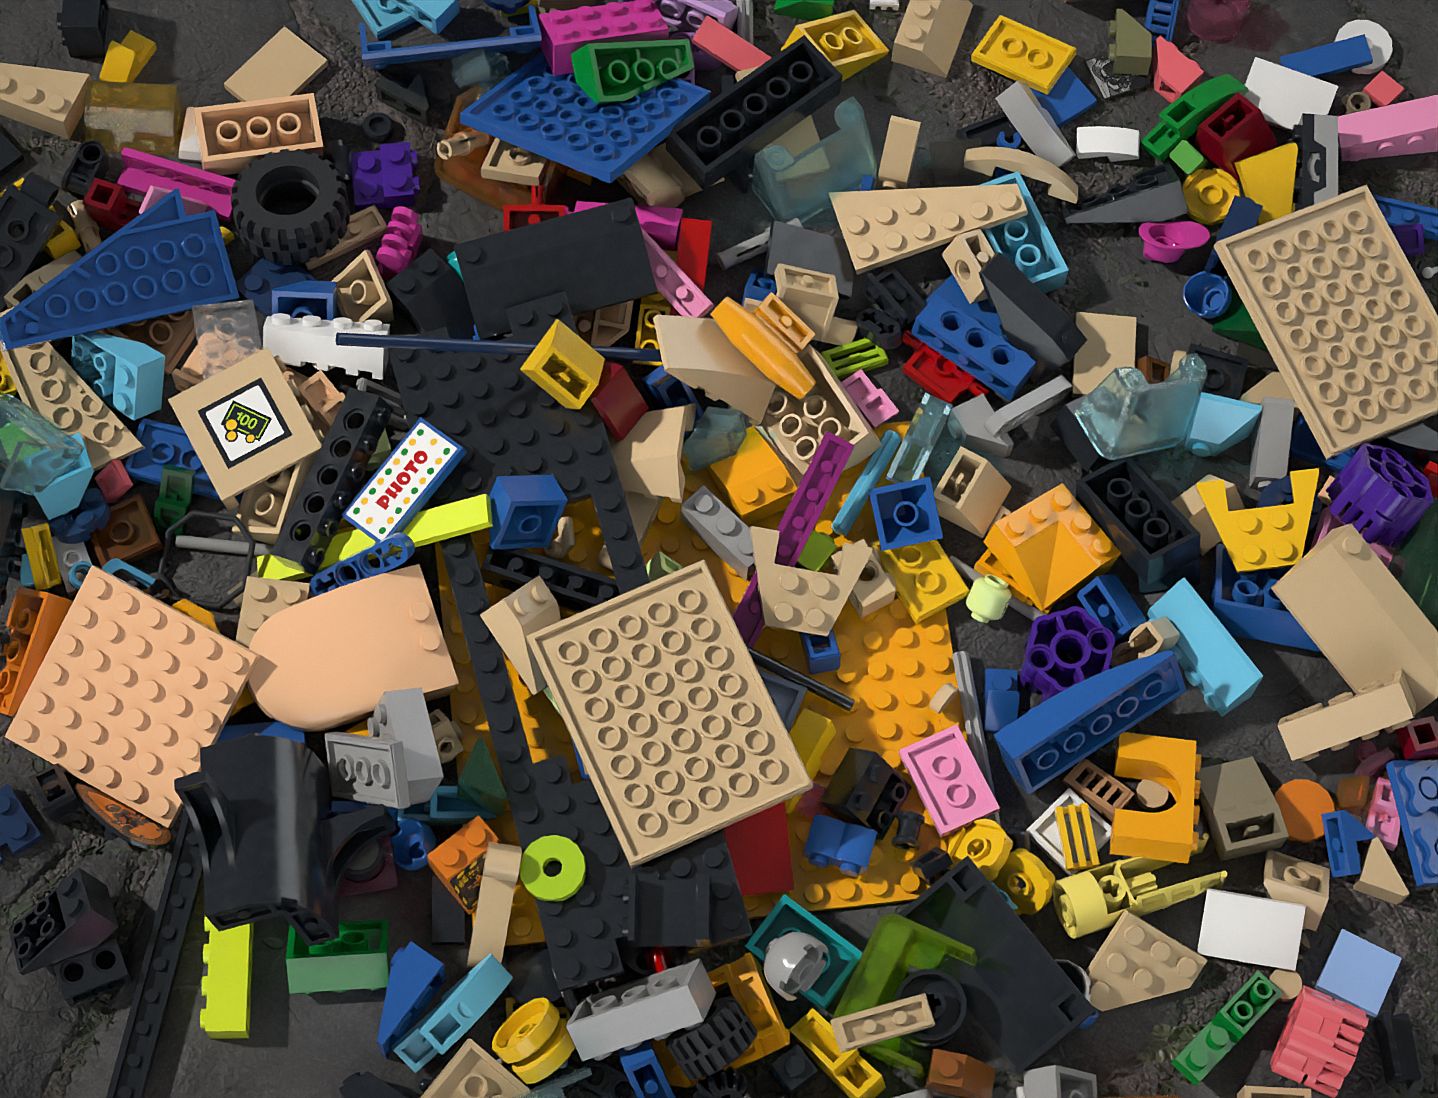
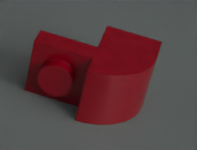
M98 178L94 179L82 202L87 213L95 222L114 233L139 216V210L142 202L129 199L123 186Z
M1434 716L1411 720L1410 724L1395 731L1405 760H1428L1429 758L1438 757V722L1435 721Z

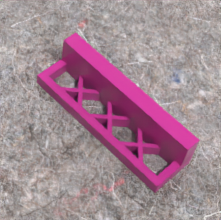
M127 147L123 148L121 157L124 168L117 184L123 186L124 191L145 197L150 185L172 191L179 188L181 196L198 199L208 205L205 212L215 210L217 219L231 222L233 211L230 197L232 196V187L236 180Z

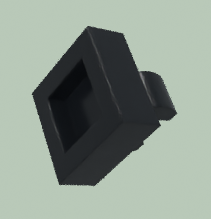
M935 847L909 864L914 874L923 878L928 886H932L935 883V875L941 872L942 876L950 871L947 867L951 866L953 862L948 852Z

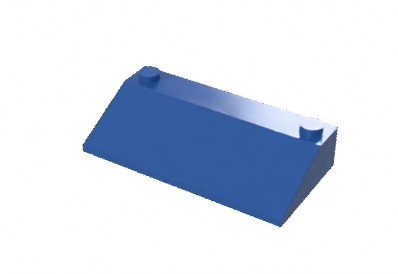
M528 5L530 26L509 28L510 36L392 49L391 41L367 43L365 23H360L359 29L364 67L382 69L387 67L388 64L516 51L518 53L531 52L535 48H540L542 41L534 5Z

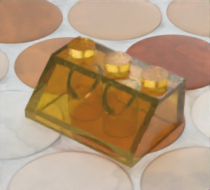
M88 80L84 102L85 141L97 140L103 145L105 151L122 152L123 148L127 147L147 154L175 155L181 111V99L177 85Z

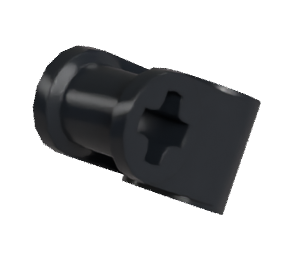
M87 140L79 146L72 163L63 175L61 182L62 191L66 193L72 191L83 195L85 198L94 179L103 180L110 164L106 151L97 140ZM93 156H99L95 161H88Z

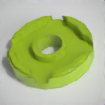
M558 835L544 836L532 842L523 853L520 862L522 882L529 893L543 901L558 902L568 899L580 889L586 876L585 857L578 845L570 839ZM551 861H559L562 864L561 872L555 877H549L544 873L545 866Z

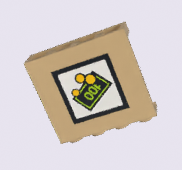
M268 347L168 399L228 511L239 506L235 496L318 453L325 440L320 429L313 431L310 422L314 421V418L307 405L300 406L296 400L301 394L293 379L286 381L282 373L288 370L279 355L273 357Z

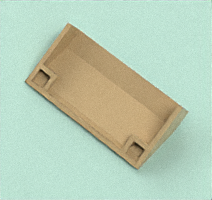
M1352 524L1332 529L1271 587L1273 592L1355 694H1359V689L1374 680L1382 681L1383 684L1393 680L1391 673L1402 669L1416 702L1415 714L1438 698V631ZM1391 726L1384 728L1388 734L1396 730L1392 729Z

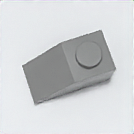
M983 394L951 409L947 422L948 429L955 439L958 438L964 447L1006 458L1011 454L1014 443L1006 432L994 438L984 427L987 419L995 412Z

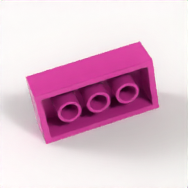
M634 0L622 3L610 2L601 6H582L573 10H553L549 13L539 14V28L542 37L540 47L554 76L574 73L571 53L589 43L669 39V28L653 0Z

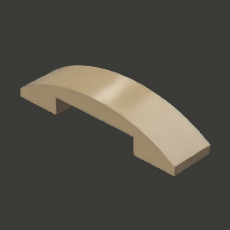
M979 147L966 150L964 168L992 176L996 166L1012 172L1019 171L1021 175L1048 183V195L1075 204L1078 200V185L1059 167L1039 156L1004 147Z

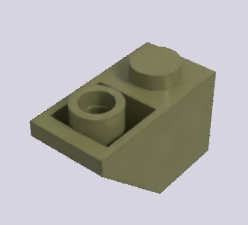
M1117 9L1115 21H1109L1108 38H1113V44H1109L1108 61H1113V73L1148 75L1152 54V34L1123 9Z

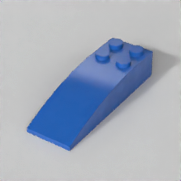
M1168 650L1101 672L1056 694L1040 705L1031 708L1026 714L1011 724L1005 725L999 732L994 734V738L1008 771L1029 795L1187 691L1175 654L1172 650Z

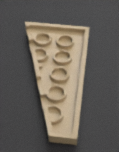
M1018 184L828 192L857 275L952 242L957 235L977 229L983 231L1028 215Z
M12 307V308H10V309H8V310H6V311H4V312H1V313H0V317H2L4 314H6L7 312H9V311H10L11 309H13L14 307ZM0 341V351L42 449L80 432L94 472L107 466L112 460H121L145 449L142 443L49 342L3 352Z

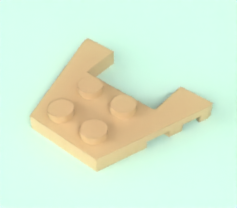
M750 526V538L752 539L753 558L757 572L763 625L828 636L872 554L873 548L843 543L838 575L783 566L774 563L780 531Z

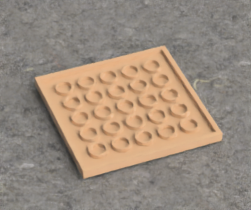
M92 565L5 737L52 764L59 763L61 769L161 825L172 828L184 806L174 790V779L187 776L193 772H201L200 748L216 743L260 655L98 566Z

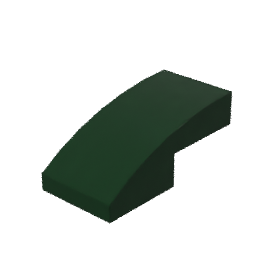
M168 464L162 468L160 495L155 501L153 520L157 531L165 533L169 527L190 512L196 470ZM187 522L172 534L184 535Z

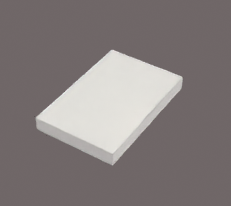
M1255 57L1245 83L1249 92L1244 97L1261 110L1268 125L1292 133L1293 125L1299 123L1302 113L1328 115L1338 86Z
M1207 888L1197 953L1295 971L1306 905Z

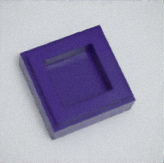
M1423 224L1391 227L1405 256L1425 254Z

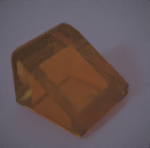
M1363 775L1341 780L1338 785L1334 808L1338 811L1346 810L1349 814L1353 815L1359 814L1366 803L1370 776Z

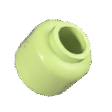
M991 574L975 579L966 598V606L972 611L971 616L983 623H988L989 620L1001 619L1012 596L1011 591L1007 588L1008 583L1000 577Z

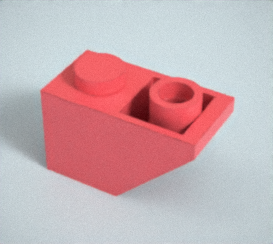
M1159 36L1156 39L1151 54L1154 90L1172 104L1182 95L1200 85L1204 71L1197 62L1183 55L1172 42H1167Z

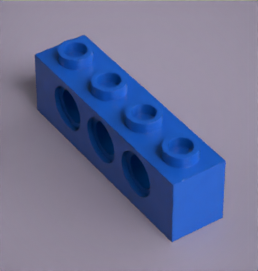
M937 294L916 317L911 331L913 336L1008 401L1013 399L1030 378L1036 363L1026 352L1016 349L1007 343L1001 335L991 332L982 326L976 318L966 315L957 309L951 301L944 300ZM945 327H950V328L954 329V331L948 330V329L945 328ZM970 344H975V345L979 346V348L973 347V346L970 345ZM995 361H1000V362H1002L1004 365L998 364V363L995 362Z

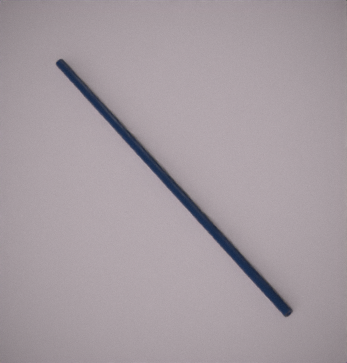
M337 332L335 338L336 345L514 355H531L539 344ZM591 346L605 359L662 362L660 349Z

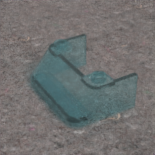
M0 392V461L7 465L0 488L34 495V492H42L79 460L84 447L16 397Z

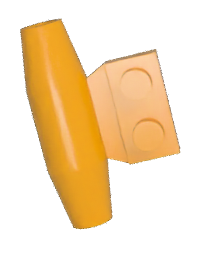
M772 292L759 304L753 313L728 296L710 313L731 343L768 379L800 400L816 384V380L797 356L815 336V333Z

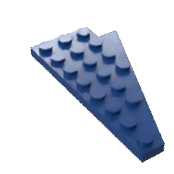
M179 188L171 191L0 317V341L3 352L240 298L215 210L186 216Z

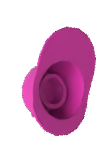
M1191 221L1146 222L1139 227V235L1144 240V258L1164 263L1177 261L1186 249L1200 247L1210 239V233L1206 227Z

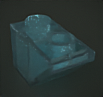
M707 407L702 418L698 419L691 437L684 444V455L688 459L690 470H700L737 453L747 435L742 411Z

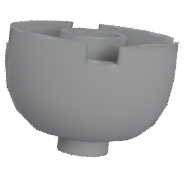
M792 932L779 939H773L765 950L764 975L767 982L784 999H797L793 994L799 989L805 993L820 976L826 964V961L822 959L823 952L828 954V948L817 938L801 932Z

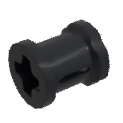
M913 811L897 812L896 819L899 822L896 837L892 838V846L906 851L919 850L921 843L918 841L920 826L924 824L925 817Z

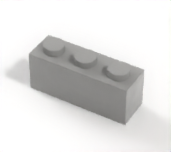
M703 485L681 505L680 520L747 582L756 571L750 528Z

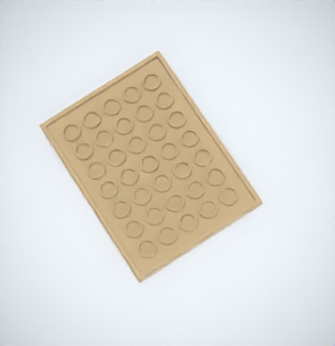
M1367 185L1222 239L1214 244V249L1326 460L1438 414V315Z
M704 559L526 636L631 869L813 788V783Z

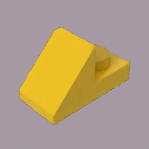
M130 30L121 44L112 40L99 76L100 80L125 93L157 50L156 43Z

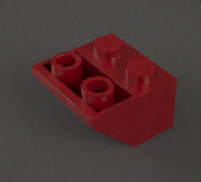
M1238 92L1198 126L1194 146L1225 172L1229 173L1235 180L1239 181L1240 178L1235 162L1277 148L1278 143L1261 110Z

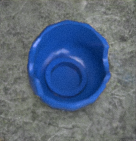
M1201 271L1190 277L1185 284L1183 300L1187 308L1197 316L1214 319L1227 311L1232 301V289L1227 280H1224L1221 276Z
M412 817L406 818L398 823L401 829L399 834L391 838L394 848L393 858L397 866L409 871H416L428 864L427 855L437 848V839L433 830L428 825Z

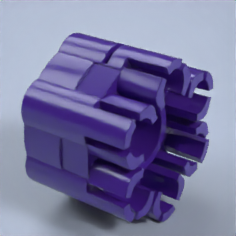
M1364 443L1326 489L1332 501L1329 510L1335 517L1351 502V506L1342 515L1340 521L1345 524H1351L1358 514L1363 511V514L1353 524L1355 529L1360 534L1372 520L1373 523L1362 535L1363 539L1369 544H1375L1380 541L1382 544L1390 545L1392 548L1397 547L1434 502L1430 482L1425 475L1396 451Z
M1077 606L1054 612L1050 615L1037 617L1032 624L1024 646L1026 648V657L1018 677L1020 686L1024 689L1027 683H1030L1028 691L1035 694L1042 692L1041 699L1044 702L1081 681L1109 670L1112 649L1115 644L1113 633L1091 617L1085 609ZM1069 651L1079 661L1073 664L1065 663L1059 659L1056 652Z

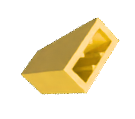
M1288 143L1235 162L1246 198H1250L1263 206L1255 226L1291 214L1298 153L1296 143Z

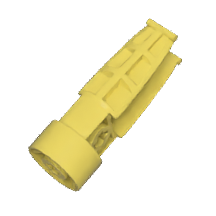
M1204 833L1202 838L1198 840L1197 851H1191L1190 857L1203 851L1209 838L1207 833ZM1131 857L1056 880L1052 887V896L1055 910L1063 929L1069 937L1075 939L1115 926L1125 909L1140 918L1143 915L1168 908L1188 898H1193L1207 891V888L1215 887L1216 890H1220L1227 877V872L1222 871L1157 890L1156 878L1150 871L1175 862Z

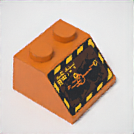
M479 815L427 855L429 867L469 915L477 909L488 842L502 844Z

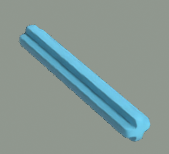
M885 431L880 440L883 446L877 449L870 457L831 525L835 533L843 536L848 534L870 496L869 490L874 489L901 442V437L897 432Z

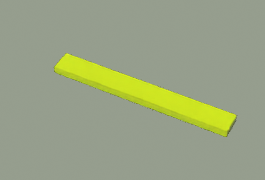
M482 494L418 512L402 533H405L413 540L415 547L492 527L490 497L487 494ZM359 529L335 535L316 574L322 569L376 542ZM394 546L388 553L390 555L403 551L401 546ZM270 553L257 557L259 578L295 581L313 576L284 566ZM368 554V560L378 558L374 554Z

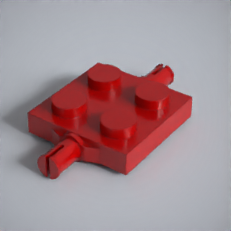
M910 330L903 334V341L914 349V353L903 366L902 372L941 402L950 407L960 395L967 391H970L976 397L981 394L985 398L990 391L979 384L975 377L913 336Z

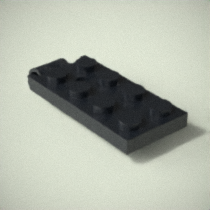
M34 171L26 176L20 190H18L19 187L10 184L0 199V313L8 308L4 296L29 274L64 218V215L49 209L57 199L60 187ZM17 225L24 226L25 231L21 236H17L14 232Z

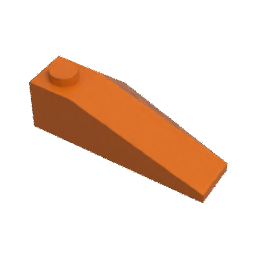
M18 587L6 626L12 629L9 644H4L2 655L6 656V666L0 672L1 714L13 717L18 711L73 601L48 592Z

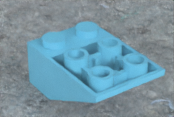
M98 332L73 336L71 367L104 403L132 420L139 419L161 409L165 355L144 343Z

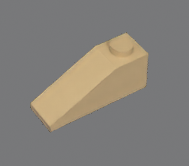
M891 115L876 190L907 188L921 122Z

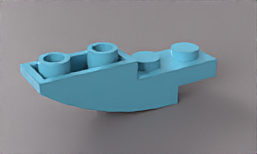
M491 953L488 954L441 996V1003L392 1045L393 1051L416 1073L437 1053L444 1054L494 1003L513 979V976Z

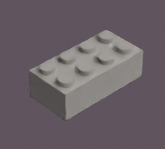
M697 959L582 998L566 1027L582 1061L591 1058L601 1060L611 1055L615 1050L621 1048L631 1050L641 1045L645 1040L651 1038L661 1040L670 1036L675 1030L681 1028L692 1030L703 1023L716 992L701 959Z

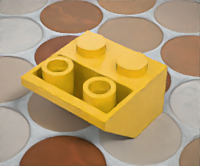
M556 319L520 370L565 408L581 409L599 384L605 358L559 319Z

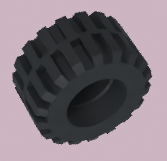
M730 996L714 1000L700 1026L692 1030L681 1028L673 1031L666 1039L665 1045L686 1077L694 1080L709 1076L736 1060L750 1047L757 1036V1030L736 998Z

